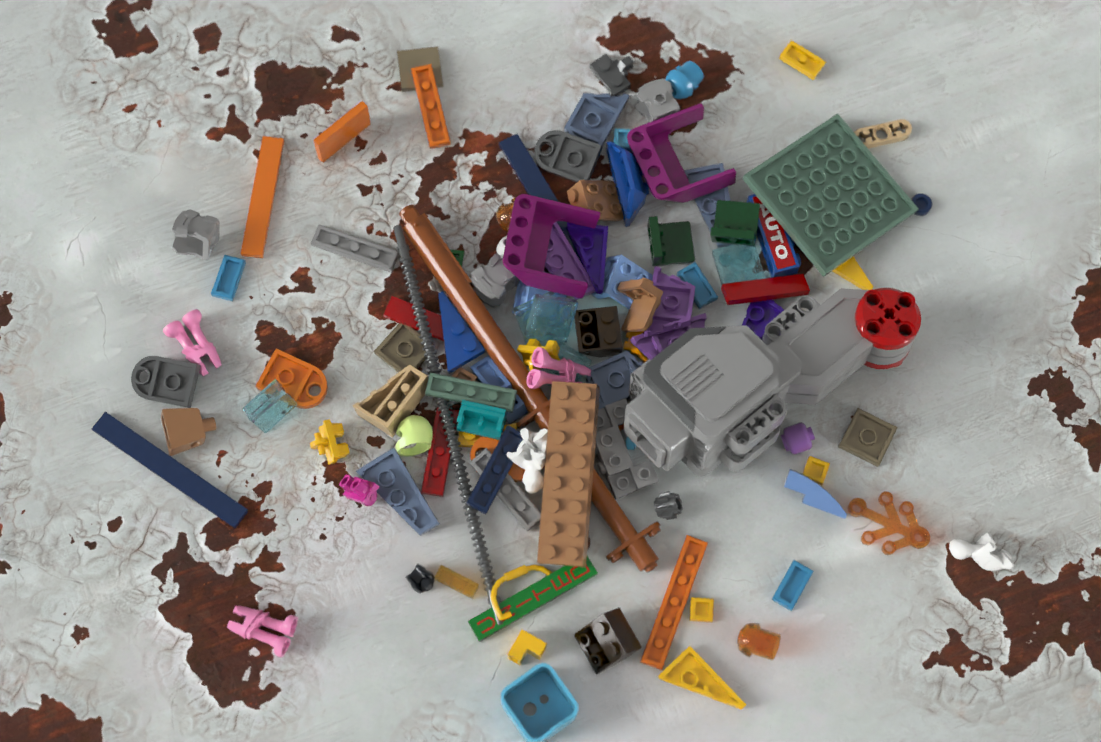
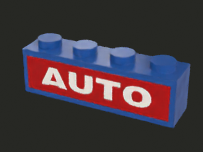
M755 194L749 195L747 203L760 204L757 238L771 278L797 274L801 266V259L798 253L795 254L793 248L794 241Z

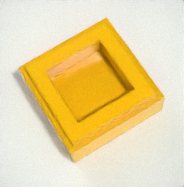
M809 456L802 474L819 485H823L830 463Z
M691 597L689 621L712 623L714 599Z

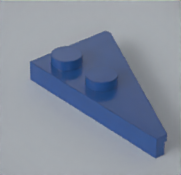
M442 291L438 293L447 371L450 374L484 354L485 349Z

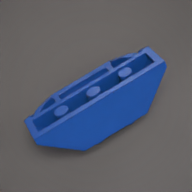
M609 141L606 144V154L622 207L625 227H628L645 204L646 195H649L647 182H643V174L634 154Z

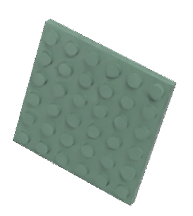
M838 113L746 173L742 178L823 277L915 214L918 210V207Z

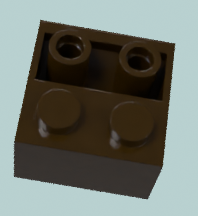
M617 306L573 311L579 354L602 358L622 353L623 346Z
M620 607L603 613L574 634L596 675L628 658L642 648Z

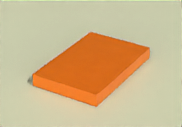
M363 101L314 139L317 156L322 163L371 125L368 106Z

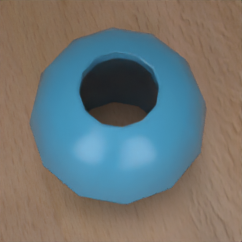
M687 61L682 66L678 65L676 67L677 70H671L667 74L665 80L671 83L673 98L684 99L691 96L693 89L696 90L698 84L703 81L702 70L692 61Z

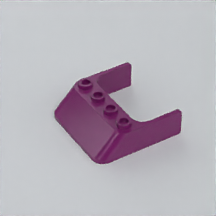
M702 103L633 128L627 135L628 144L649 189L658 200L684 203L736 183V171L732 168L690 184L669 141V135L672 131L704 119V106Z
M528 194L517 196L513 205L503 254L504 266L527 286L582 299L588 288L587 282L544 272L552 225L558 221H565L595 228L600 218V212Z

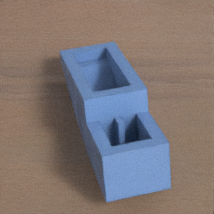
M486 356L470 367L480 383L512 389L511 383L489 356ZM516 395L513 413L506 412L508 424L528 413L524 402L518 395Z
M789 469L784 487L804 494L803 504L846 519V512L827 490L804 474Z

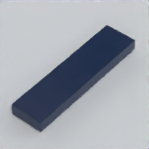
M509 425L506 427L466 502L468 506L485 515L487 514L514 463L507 457V452H517V448L523 440L520 431Z

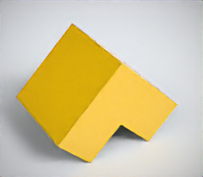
M521 629L507 654V658L518 665H521L527 653L540 660L547 648V643Z

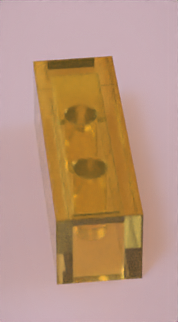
M443 565L440 566L434 577L436 581L471 599L474 598L479 588L478 583Z

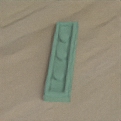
M430 372L425 395L462 403V400L506 409V412L513 413L517 390Z

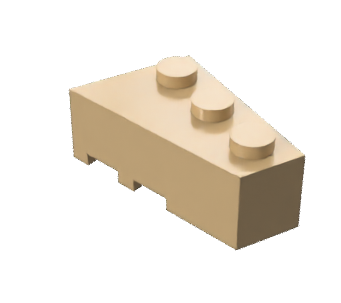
M408 365L387 380L388 383L377 391L376 389L373 390L366 399L360 403H355L353 408L358 416L393 438L400 422L413 412L425 396L429 378L423 372Z

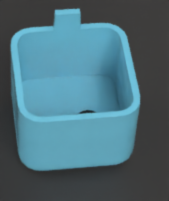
M546 663L534 666L506 686L501 693V705L526 742L547 741L572 723L578 713L576 700L555 670ZM541 695L548 696L549 700L547 703L543 704L540 702ZM533 703L536 705L537 711L533 716L524 714L523 707L525 704Z

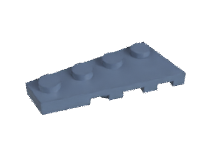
M723 163L684 170L690 184L724 172ZM728 187L694 199L710 233L711 227H714L717 201H730ZM715 243L716 246H717V248L726 247V246H731V245H736V244Z
M395 448L390 449L356 471L364 480L374 482L379 486L378 490H376L377 493L420 536L440 524Z

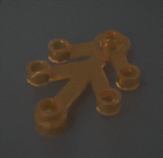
M882 492L878 498L879 503L885 507L888 517L867 508L866 502L861 498H854L848 504V512L851 516H863L884 526V528L875 531H865L861 536V542L864 545L869 546L875 540L895 533L905 536L894 542L890 540L884 542L881 550L885 555H892L896 550L910 545L916 549H922L930 542L928 530L919 526L913 512V504L909 501H904L899 506V512L901 515L906 516L909 527L901 524L892 502L893 496L890 492ZM882 496H888L889 502H884ZM903 505H907L910 508V511L905 512L903 510ZM853 506H859L860 512H855ZM870 535L872 537V541H866L864 536ZM915 535H920L922 537V541H916ZM885 545H891L892 551H887Z

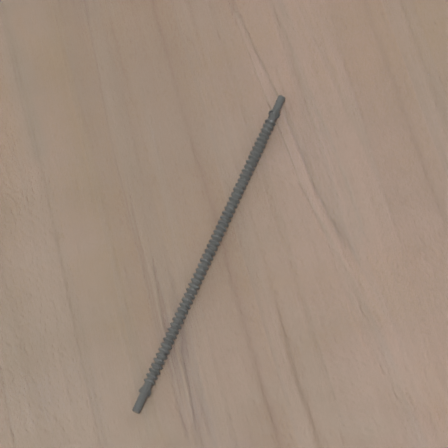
M396 225L393 229L398 244L396 248L401 256L399 262L403 263L401 268L404 269L402 273L406 275L404 277V280L407 281L405 285L409 287L407 289V292H410L408 297L412 298L410 303L413 304L412 310H415L413 312V315L416 316L414 320L418 322L416 327L419 328L418 333L421 334L419 338L423 340L421 345H424L422 350L426 352L424 353V357H427L425 362L429 364L427 366V369H430L428 374L430 372L440 374L442 370L438 369L440 363H437L439 358L435 357L437 351H434L435 345H432L434 340L430 338L432 333H429L431 328L427 326L429 325V321H426L428 316L424 315L426 313V310L423 309L425 305L421 303L423 301V298L420 297L422 293L418 291L420 289V286H417L419 281L415 280L417 278V275L414 274L416 270L412 268L414 266V263L411 262L413 258L409 256L410 248L406 244L402 225ZM434 397L438 399L436 404L440 406L438 411H441L439 416L443 418L441 420V423H444L442 428L446 430L444 432V435L447 436L445 440L449 442L447 447L451 449L449 450V453L452 454L450 459L454 460L452 466H455L453 471L457 472L455 478L459 480L457 481V484L460 485L458 490L462 491L460 497H463V500L461 502L465 503L463 509L467 511L465 512V515L468 516L466 521L470 522L468 528H471V531L469 533L473 534L471 540L475 542L473 544V547H476L474 552L478 554L476 559L480 561L478 563V566H481L479 571L483 573L481 575V578H484L482 584L486 585L484 591L488 593L487 601L492 608L491 591L496 579H493L494 572H491L493 567L489 565L491 560H488L490 555L486 553L488 548L484 546L486 544V541H483L485 535L481 534L483 529L479 527L481 522H478L480 516L476 515L478 510L466 504L472 493L470 491L472 485L468 484L470 479L467 478L468 472H465L467 467L463 465L465 460H462L464 455L460 453L462 451V448L459 447L461 443L457 441L459 436L455 434L457 433V430L454 429L456 424L452 423L454 417H451L453 412L449 411L451 405H448V402L450 400ZM497 593L496 599H497V603H498V605H499V602H501V599H500V597L498 596V593ZM493 608L498 625L503 624V622L498 619L496 612Z

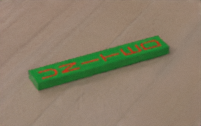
M587 556L586 567L563 566L500 602L499 607L502 614L509 611L512 614V617L502 620L503 624L498 625L493 607L470 619L468 623L480 642L596 576L598 572Z

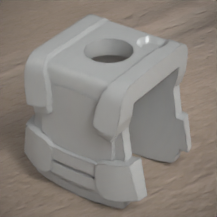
M665 79L651 81L638 89V100L635 107L641 115L646 117L648 123L680 111V107L671 93L673 92L671 83Z
M190 209L182 211L176 218L172 228V232L175 233L176 237L173 243V250L176 254L196 255L200 259L208 260L219 241V220L209 215L200 216L199 212Z
M498 253L491 257L487 265L484 267L480 266L471 272V281L474 285L473 290L484 303L491 307L500 306L507 292L520 282L504 266L503 259Z

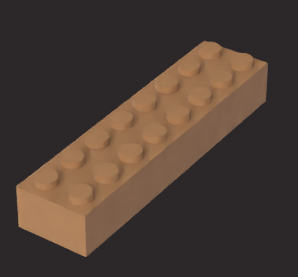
M552 381L537 563L586 567L600 387L597 384Z

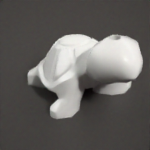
M526 428L521 429L520 433L523 440L519 444L517 452H507V457L511 461L525 469L522 482L525 485V490L530 494L541 490L544 484V477L540 470L544 467L546 459L548 430L545 428L539 432H531Z
M989 532L985 533L975 544L961 539H953L949 544V550L954 558L963 560L972 557L980 567L987 571L1013 569L1015 566L1011 561L1013 557L1010 553L1003 549L1000 552L996 550V542Z

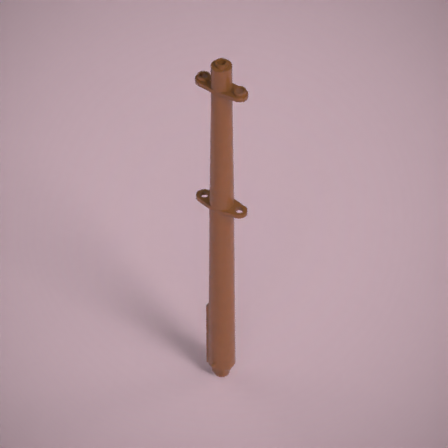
M413 204L404 207L399 212L400 217L406 224L403 228L404 234L495 365L511 383L512 389L517 390V395L524 402L529 414L521 419L516 426L518 429H521L535 421L541 430L544 428L548 430L550 400L547 399L540 388L531 389L527 386L528 369L473 290L474 285L426 214L420 215ZM594 469L591 502L622 544L606 556L607 560H611L612 563L617 562L624 556L622 552L626 550L640 572L644 570L646 573L652 571L658 566L656 562L659 558L644 537L649 535L651 538L661 531L659 522L657 521L637 533Z

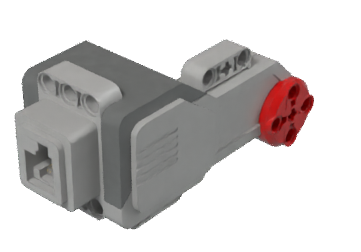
M841 288L820 305L811 296H802L766 325L762 340L748 326L690 328L653 359L647 360L631 373L629 397L632 401L626 405L624 432L658 468L662 467L665 471L670 470L679 461H682L697 476L708 475L721 463L731 471H741L777 440L781 423L787 410L785 403L816 405L863 365L873 369H889L900 366L907 357L921 326V313L916 304L915 297L909 292H903L894 288H878L873 290ZM801 308H807L809 311H804ZM773 333L776 334L778 337H772L769 334ZM776 411L780 413L779 415H773ZM737 455L742 460L736 461L731 456Z

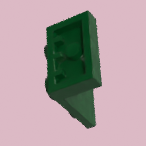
M718 200L714 227H711L710 233L712 242L755 246L760 204Z
M657 216L649 217L647 230L652 266L692 263L695 261L689 221L658 224Z

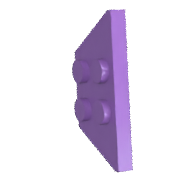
M655 266L652 279L653 285L664 292L661 297V303L653 315L651 326L644 331V337L687 327L691 324L695 286L680 280L679 277L673 274L668 276L661 272V268Z
M703 313L691 317L690 326L649 337H644V333L633 336L630 341L651 360L690 328H705L707 315Z

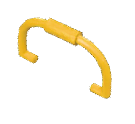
M523 565L504 573V576L495 582L491 591V601L498 619L502 621L512 617L510 611L502 614L497 603V590L503 582L513 580L532 570L541 571L547 576L552 572L544 566Z

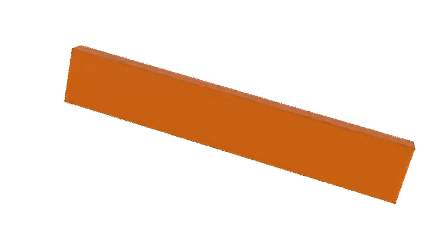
M262 137L242 243V256L263 259L285 142L284 138Z
M689 535L686 536L640 663L662 671L708 542Z

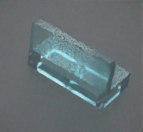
M274 379L243 407V410L251 422L264 433H267L298 404L284 390L281 383Z

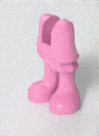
M195 309L185 314L182 321L198 345L192 343L183 325L178 320L169 323L163 329V332L167 337L176 338L184 348L181 353L186 355L185 358L190 363L201 365L199 374L205 376L209 373L205 364L200 360L201 358L208 355L210 362L216 369L222 366L216 347L213 346V343L208 342L200 328L202 314L198 309Z
M537 347L532 354V364L535 367L559 371V375L532 369L527 376V386L531 389H537L544 384H552V381L582 383L579 381L575 382L576 374L591 376V369L570 359L562 358L560 361L550 357L544 348Z
M235 606L233 613L245 618L242 625L238 622L229 621L227 628L244 639L254 638L273 646L275 655L282 658L287 652L291 640L287 637L268 633L259 628L264 626L293 637L298 617L289 615L282 621L269 617L270 612L263 613V610Z

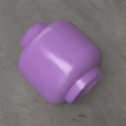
M802 422L784 428V434L781 435L786 452L790 451L792 454L810 450L812 448V440H815L812 428H806Z

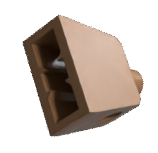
M198 408L162 409L161 421L170 456L204 444L206 439L205 432L216 430L214 417L202 419Z

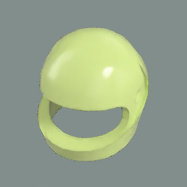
M410 415L400 422L396 434L402 438L395 446L400 456L419 455L431 448L433 430L426 418L419 415ZM416 443V445L412 448H404L405 446Z

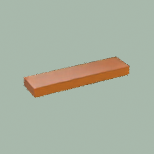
M428 64L411 68L430 149L451 145L432 65Z

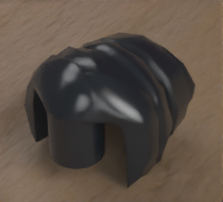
M419 563L411 574L406 576L412 588L418 593L431 590L435 580L434 574L426 570L424 566L419 565Z

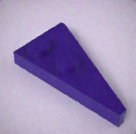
M567 222L566 229L597 294H602L608 226L596 225L595 228Z
M773 300L750 302L742 326H748L762 340L766 325L782 313L784 309Z

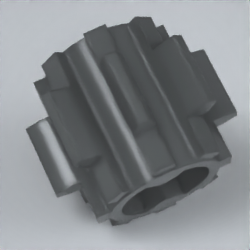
M668 491L660 493V497L655 498L654 509L658 517L671 520L677 518V514H681L683 507L678 494Z

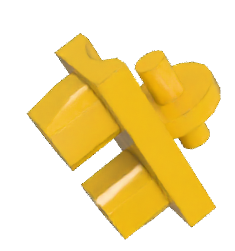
M529 339L526 345H519L517 351L522 354L525 366H529L530 371L532 369L541 370V368L535 367L532 364V354L537 347L544 348L551 358L560 361L558 356L560 347L555 340H548L545 347H543L537 339Z
M330 419L324 420L323 425L319 427L320 432L314 434L315 440L310 443L311 449H318L319 455L326 454L328 464L331 465L335 464L338 459L346 457L350 451L346 442L337 444L335 439L344 435L342 423H331Z

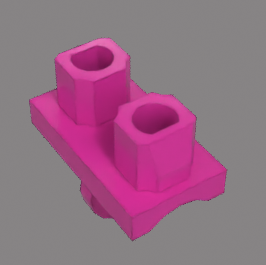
M346 474L339 483V486L345 490L343 496L347 499L361 503L364 506H371L377 500L376 490H378L379 486L374 482L358 477L353 478Z

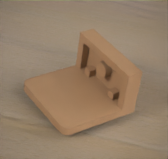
M580 180L567 191L570 205L600 212L599 220L621 221L624 218L613 181Z
M647 278L631 279L630 281L619 283L617 290L633 300L621 328L625 333L646 331L651 326L653 315L661 303L664 291L654 286V283Z

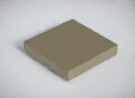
M438 46L397 51L402 92L416 90L411 68L428 64L432 65L437 88L443 87Z
M401 323L374 350V354L398 373L408 365L418 369L427 359V357H424L426 352L422 350L424 345H421V341L423 340L419 338L421 334Z
M857 408L838 447L879 467L898 427Z

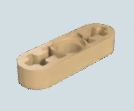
M899 119L860 128L854 133L857 137L861 136L862 139H865L863 144L869 149L906 140L912 131V126L907 120ZM899 127H901V129H906L904 133L897 130ZM879 130L885 131L887 138H878L876 132Z

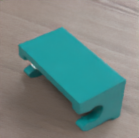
M462 400L457 418V431L500 440L507 419L506 409Z

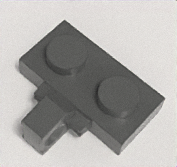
M604 54L589 65V68L612 96H619L631 88V83L626 78L628 75L627 71L633 68L634 63L630 56L625 57L619 62L617 59L612 61L607 54Z

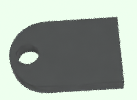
M554 130L545 133L539 138L534 154L537 163L542 169L577 183L580 180H590L603 147L569 133ZM547 143L551 144V151L543 154L541 152L542 146Z
M148 356L141 359L135 365L131 375L132 387L144 399L191 408L201 365L159 356ZM146 370L148 378L146 381L141 382L139 379L140 373Z

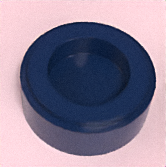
M920 193L912 198V202L918 207L915 215L924 216L929 213L932 207V200L929 196Z

